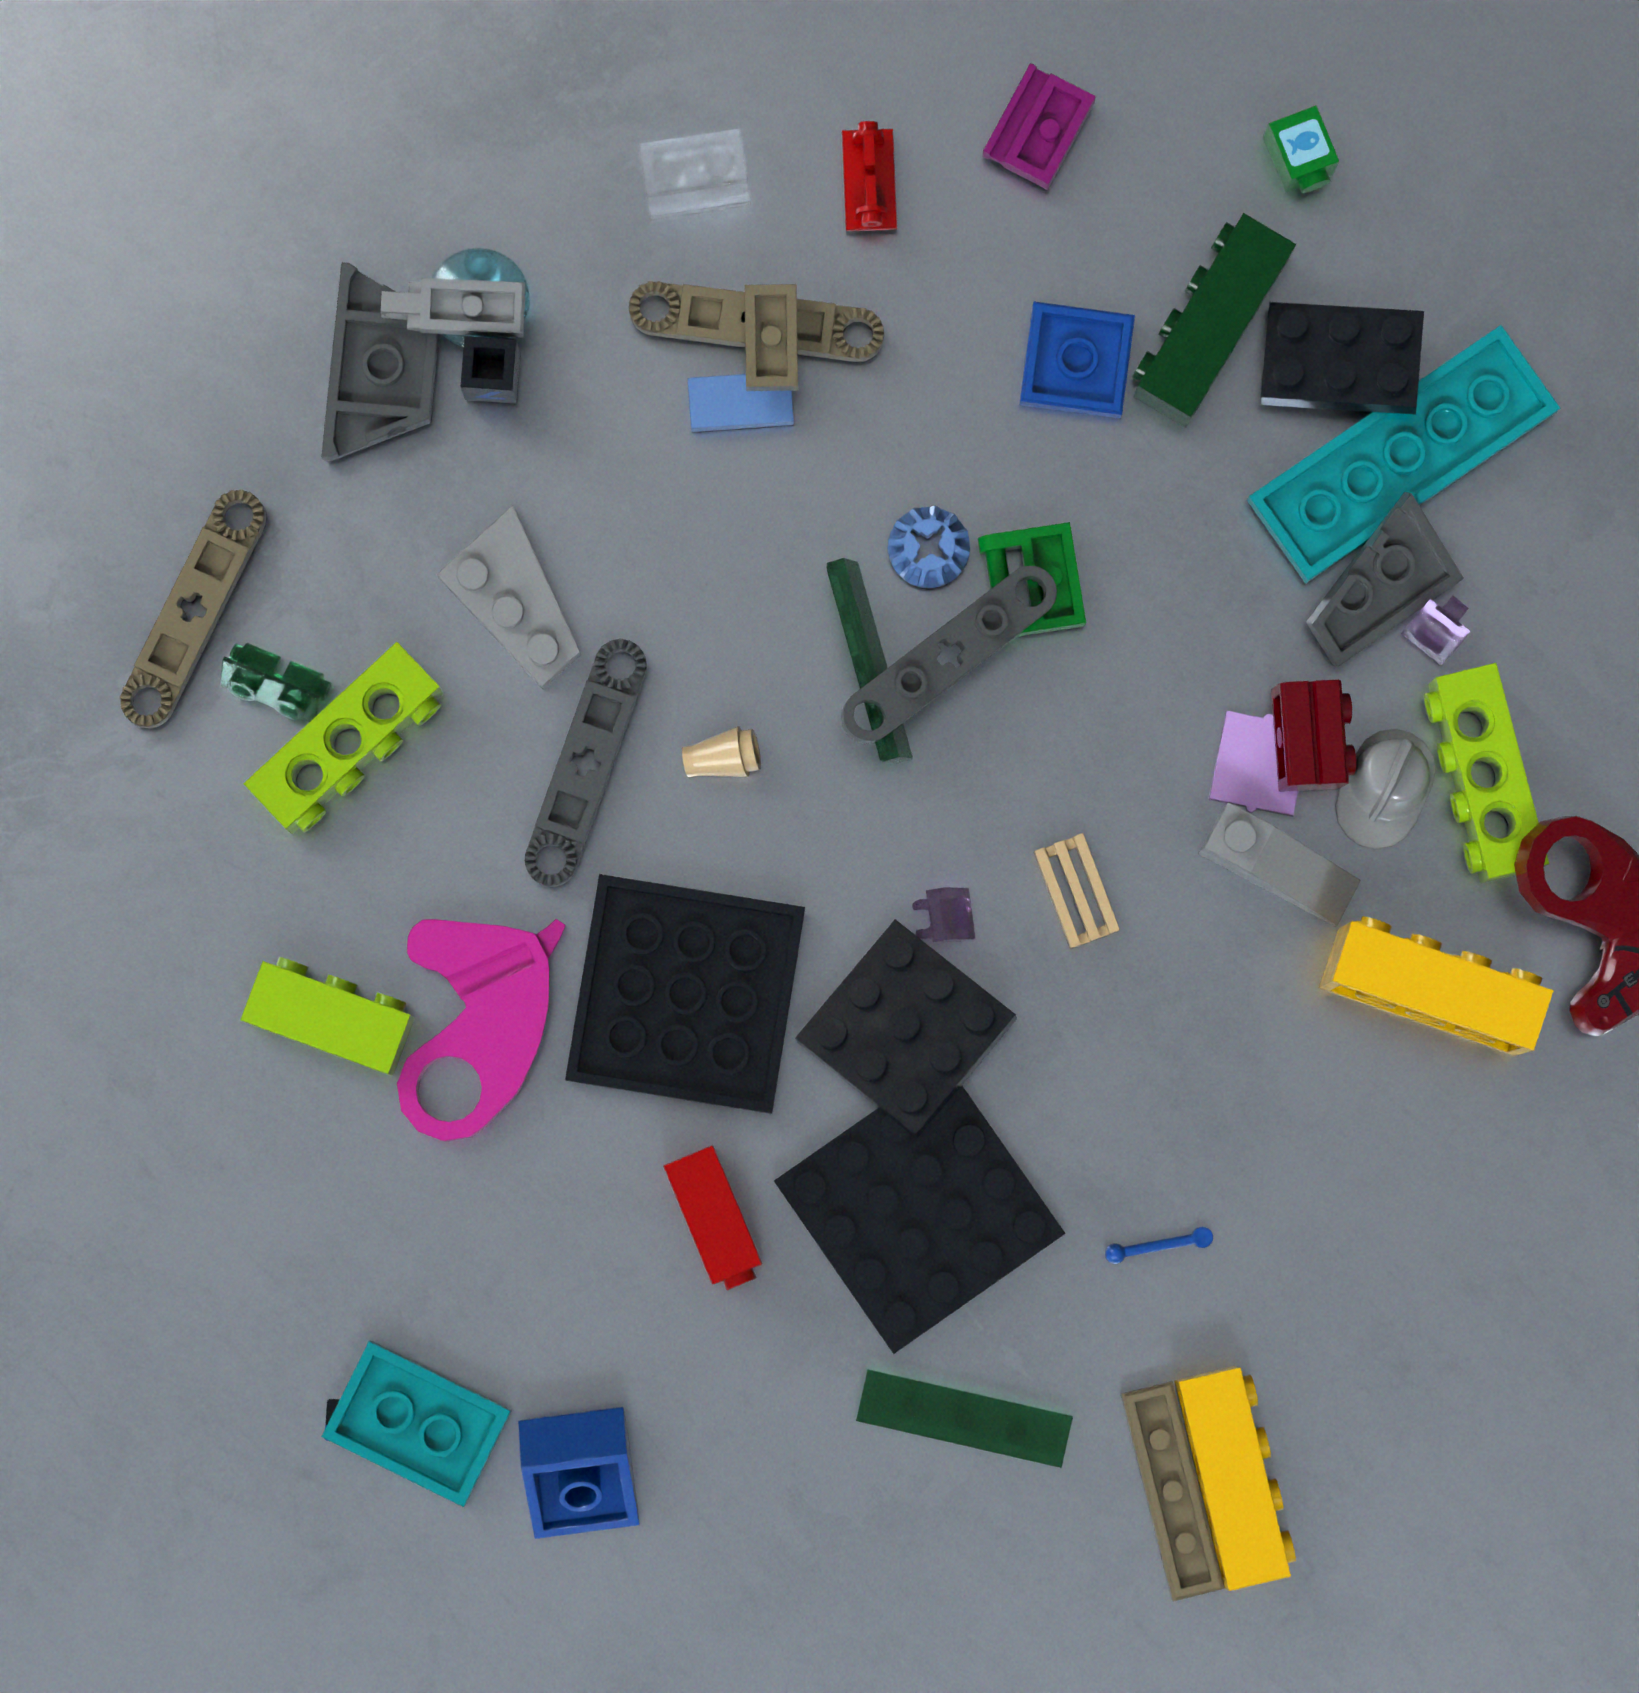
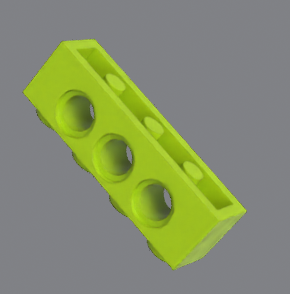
M396 642L243 784L287 831L293 834L300 828L303 832H306L326 814L327 811L323 808L326 802L337 792L342 797L347 795L364 779L365 775L361 770L375 757L383 761L401 745L403 739L399 735L409 725L415 722L420 726L438 711L441 704L437 699L444 693L440 686ZM384 694L395 695L399 698L400 702L397 713L389 719H379L373 715L372 709L375 700ZM347 729L360 732L361 744L354 753L342 755L336 752L334 744L339 733ZM306 765L320 766L323 778L319 786L308 791L299 789L296 782L298 772Z
M1497 663L1436 677L1428 684L1430 692L1424 693V703L1430 722H1438L1443 742L1437 743V753L1441 768L1444 773L1451 772L1456 790V792L1450 794L1453 815L1457 823L1464 822L1469 842L1463 844L1467 867L1471 874L1478 873L1480 884L1516 875L1514 864L1521 841L1539 822ZM1470 712L1480 719L1482 732L1479 737H1468L1461 732L1458 726L1460 713ZM1475 762H1484L1492 767L1495 773V782L1492 787L1484 788L1474 782L1471 776V768ZM1488 812H1498L1506 818L1508 832L1504 838L1493 837L1487 832L1484 820ZM1547 855L1544 867L1550 864Z

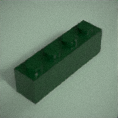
M1245 213L1242 214L1236 226L1226 222L1211 247L1212 250L1218 253L1211 267L1208 270L1200 265L1185 289V292L1192 296L1183 312L1174 308L1162 326L1158 335L1166 340L1157 355H1154L1147 351L1135 370L1132 378L1140 383L1133 397L1186 428L1288 262L1297 244Z

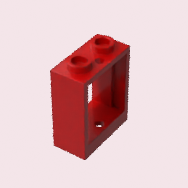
M713 1145L664 1165L663 1167L712 1285L723 1281L726 1290H729L757 1278L753 1268L762 1265V1261Z

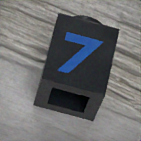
M464 336L460 387L465 400L517 404L520 350L517 340Z

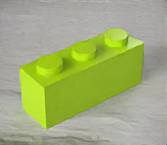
M280 956L276 966L262 961L241 1016V1021L394 1076L415 1019L412 1015L403 1012L406 1002L377 992L374 1001L355 995L357 984L328 974L325 983L308 978L306 973L309 967Z

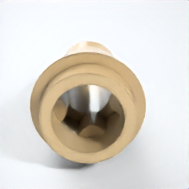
M740 726L695 745L682 747V759L688 778L695 776L749 777L750 771L761 769L760 750L753 729L742 731Z

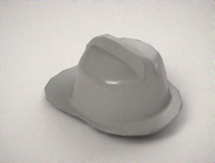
M1399 729L1378 731L1363 742L1356 752L1355 774L1349 776V784L1340 788L1336 802L1338 823L1348 838L1360 846L1380 849L1392 847L1407 837L1416 824L1428 798L1436 772L1433 755L1425 742L1411 732Z

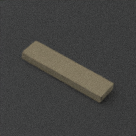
M1169 1381L1121 1393L1171 1600L1177 1601L1224 1589L1173 1382Z

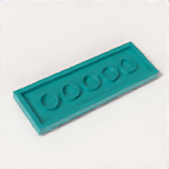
M1500 325L1419 380L1416 415L1372 412L1251 494L1247 501L1306 584L1365 544L1404 492L1412 493L1419 506H1421L1560 410V406L1505 329Z

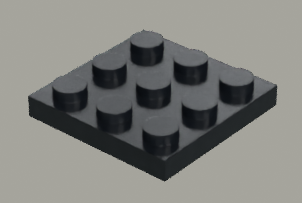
M895 919L795 1039L798 1044L917 1139L1013 1025L1017 1017L1014 1012Z

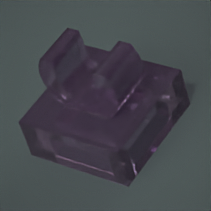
M1453 595L1442 608L1432 599H1429L1401 634L1439 665H1442L1471 632L1459 622L1469 608Z
M943 887L926 890L927 899H919L912 904L913 910L929 911L930 926L927 929L916 930L917 937L932 939L933 942H963L976 939L969 888Z

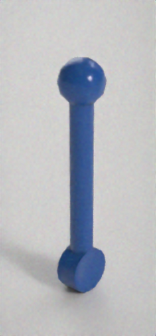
M1199 1227L1189 1235L1123 1247L1118 1243H1113L1107 1247L1105 1256L1110 1263L1119 1264L1125 1257L1194 1244L1196 1247L1205 1248L1212 1243L1213 1234L1208 1228Z

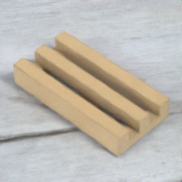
M1083 833L1033 852L1070 949L1120 930ZM1075 848L1105 924L1098 928L1068 853L1069 850ZM1056 855L1059 858L1086 930L1085 933L1079 935L1076 933L1049 861L1050 857Z

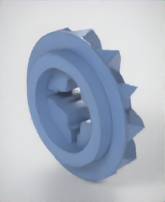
M936 505L921 508L914 507L896 521L888 539V555L894 570L903 580L921 588H937L952 582L964 570L969 559L970 541L968 530L963 526L955 513H950ZM941 529L943 532L940 536L938 548L943 552L942 555L947 560L930 553L925 559L921 558L918 563H915L914 561L918 558L920 544L912 533L914 532L916 535H922L928 539L933 534H937Z

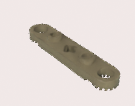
M648 281V283L639 285L632 293L629 301L630 318L634 326L647 335L746 348L745 323L741 322L742 318L745 317V292ZM661 296L669 303V313L661 321H648L640 313L641 303L647 297ZM797 299V354L862 362L874 357L881 349L884 340V329L880 318L872 310L869 311L863 307H848L834 303ZM853 322L867 324L873 332V339L870 343L865 345V347L859 348L851 347L849 343L847 344L843 337V332L849 324Z
M241 489L230 490V492L221 495L219 500L215 502V506L205 526L202 528L134 664L135 667L120 695V705L126 718L139 727H158L164 724L172 715L266 524V512L259 499L252 493ZM244 503L252 508L254 514L253 521L244 530H232L226 525V512L232 505ZM196 595L202 596L201 605L207 610L204 617L194 616L190 622L184 621L186 613L180 608L183 600L192 602ZM147 687L157 689L162 698L161 707L153 715H139L133 705L137 692Z

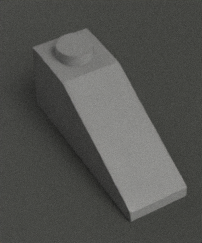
M1230 802L1220 811L1198 853L1204 858L1335 927L1339 924L1361 881L1282 830Z

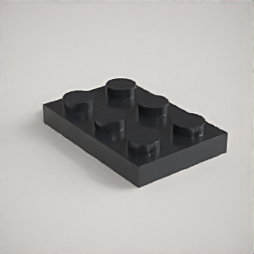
M1269 302L1261 405L1416 415L1424 311Z

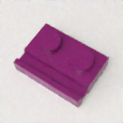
M1030 63L988 140L982 157L988 160L992 159L1002 164L1004 168L1048 190L1090 113L1096 96L1051 73L1049 75L1037 69L1036 65Z

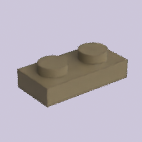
M796 284L745 285L746 391L798 390Z

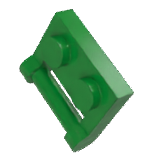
M1070 522L988 534L978 538L980 554L986 556L991 589L1009 576L1006 551L1013 549L1021 550L1023 567L1037 566L1044 569L1052 576L1056 584L1057 595L1051 609L1015 638L1024 635L1084 627L1086 625ZM1025 579L1029 606L1033 607L1041 604L1043 599L1041 585L1039 586L1036 581L1033 582L1031 579Z

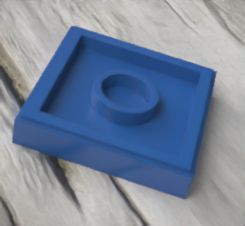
M1034 301L1019 405L1121 419L1135 315Z

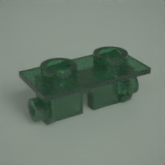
M246 643L244 646L235 644L229 658L224 656L221 671L222 687L227 688L230 693L242 700H256L271 706L281 715L292 720L302 719L310 722L319 714L320 700L323 702L326 700L332 682L324 680L323 673L290 661L283 676L275 673L281 662V657L250 643Z

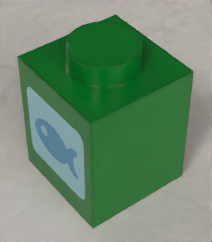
M1317 105L1268 124L1263 139L1285 193L1300 188L1302 193L1312 192L1331 181L1329 176L1333 175L1339 159Z

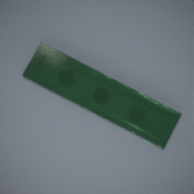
M841 558L828 562L826 569L861 689L888 667L859 564L857 561ZM864 703L871 730H876L882 723L880 709L871 703ZM901 724L886 737L875 743L882 762L898 764L913 759L904 724Z
M867 1369L856 1417L858 1422L1062 1468L1073 1419L1072 1415Z

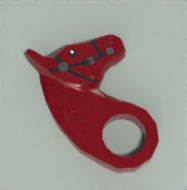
M1563 816L1539 822L1522 839L1514 864L1518 889L1536 913L1573 924L1601 937L1602 944L1599 950H1603L1599 969L1593 974L1589 983L1576 993L1570 1002L1569 1010L1575 1026L1582 1033L1600 1036L1639 1015V855L1623 838L1594 821L1578 816ZM1563 837L1574 838L1584 847L1589 856L1591 868L1587 885L1580 894L1570 900L1561 899L1551 891L1545 880L1544 863L1548 851L1554 843Z

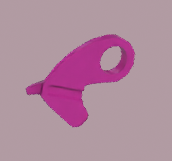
M438 919L421 920L412 927L408 934L407 954L410 960L425 969L437 971L444 976L466 1005V1008L453 1022L406 1058L397 1082L400 1108L418 1132L445 1142L473 1137L487 1127L517 1096L537 1056L543 1038L549 1009V957L561 938L565 924L555 919L537 934L501 925ZM448 1057L460 1058L470 1063L478 1073L482 1087L480 1101L473 1112L463 1119L451 1122L441 1121L430 1115L421 1104L419 1095L420 1079L427 1067L439 1059Z

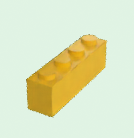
M1233 1366L1174 1380L1224 1588L1232 1591L1291 1577L1288 1563L1296 1562V1555L1291 1535L1288 1530L1280 1532L1275 1512L1283 1510V1501L1276 1478L1268 1480L1263 1459L1271 1458V1452L1264 1427L1255 1428L1250 1407L1258 1406V1398L1252 1376H1243L1241 1367Z

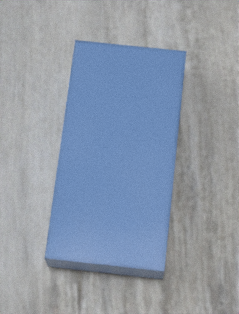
M746 374L687 378L691 432L794 425L792 391H746Z

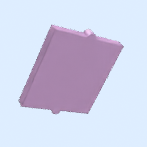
M1226 711L1209 800L1223 803L1230 802L1233 805L1243 806L1249 813H1253L1258 809L1294 816L1298 791L1279 792L1273 715L1266 714L1261 718Z

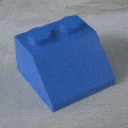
M623 1407L518 1421L521 1471L535 1539L639 1525L630 1443Z

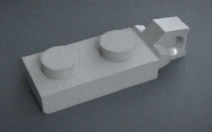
M421 278V282H409L408 292L382 291L381 317L407 320V330L420 331V333L523 338L525 283Z

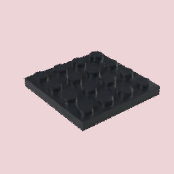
M599 874L565 1081L772 1114L805 907Z
M963 1086L957 1090L917 1139L877 1108L774 1180L781 1193L893 1354L1066 1234Z

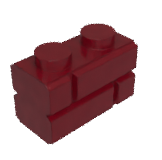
M1341 680L1283 682L1272 688L1279 792L1335 790L1349 784V776L1354 775L1356 771V753L1352 744L1346 745L1345 724H1350L1352 720V701L1349 693H1342Z

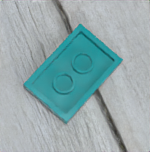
M369 1341L321 1437L464 1507L512 1410L373 1341Z

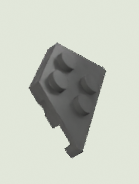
M341 262L321 457L324 461L336 460L430 424L440 334L407 330V320L382 318L380 311L381 292L396 291L386 285L382 286L359 272L352 264Z

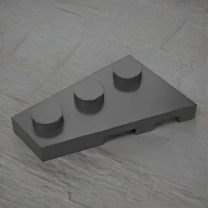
M1403 493L1306 621L1333 665L1339 667L1464 579L1412 493Z

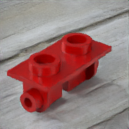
M863 121L858 123V130H842L846 231L897 230L893 129H878V122Z

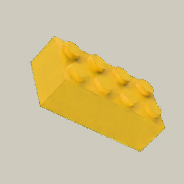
M1362 916L1360 921H1351L1338 929L1319 985L1320 989L1514 1056L1534 1051L1554 991L1540 986L1542 977L1516 968H1512L1511 973L1496 971L1490 968L1492 964L1491 959L1468 951H1462L1460 956L1441 952V942L1423 935L1412 934L1411 938H1401L1390 934L1391 925L1370 917Z

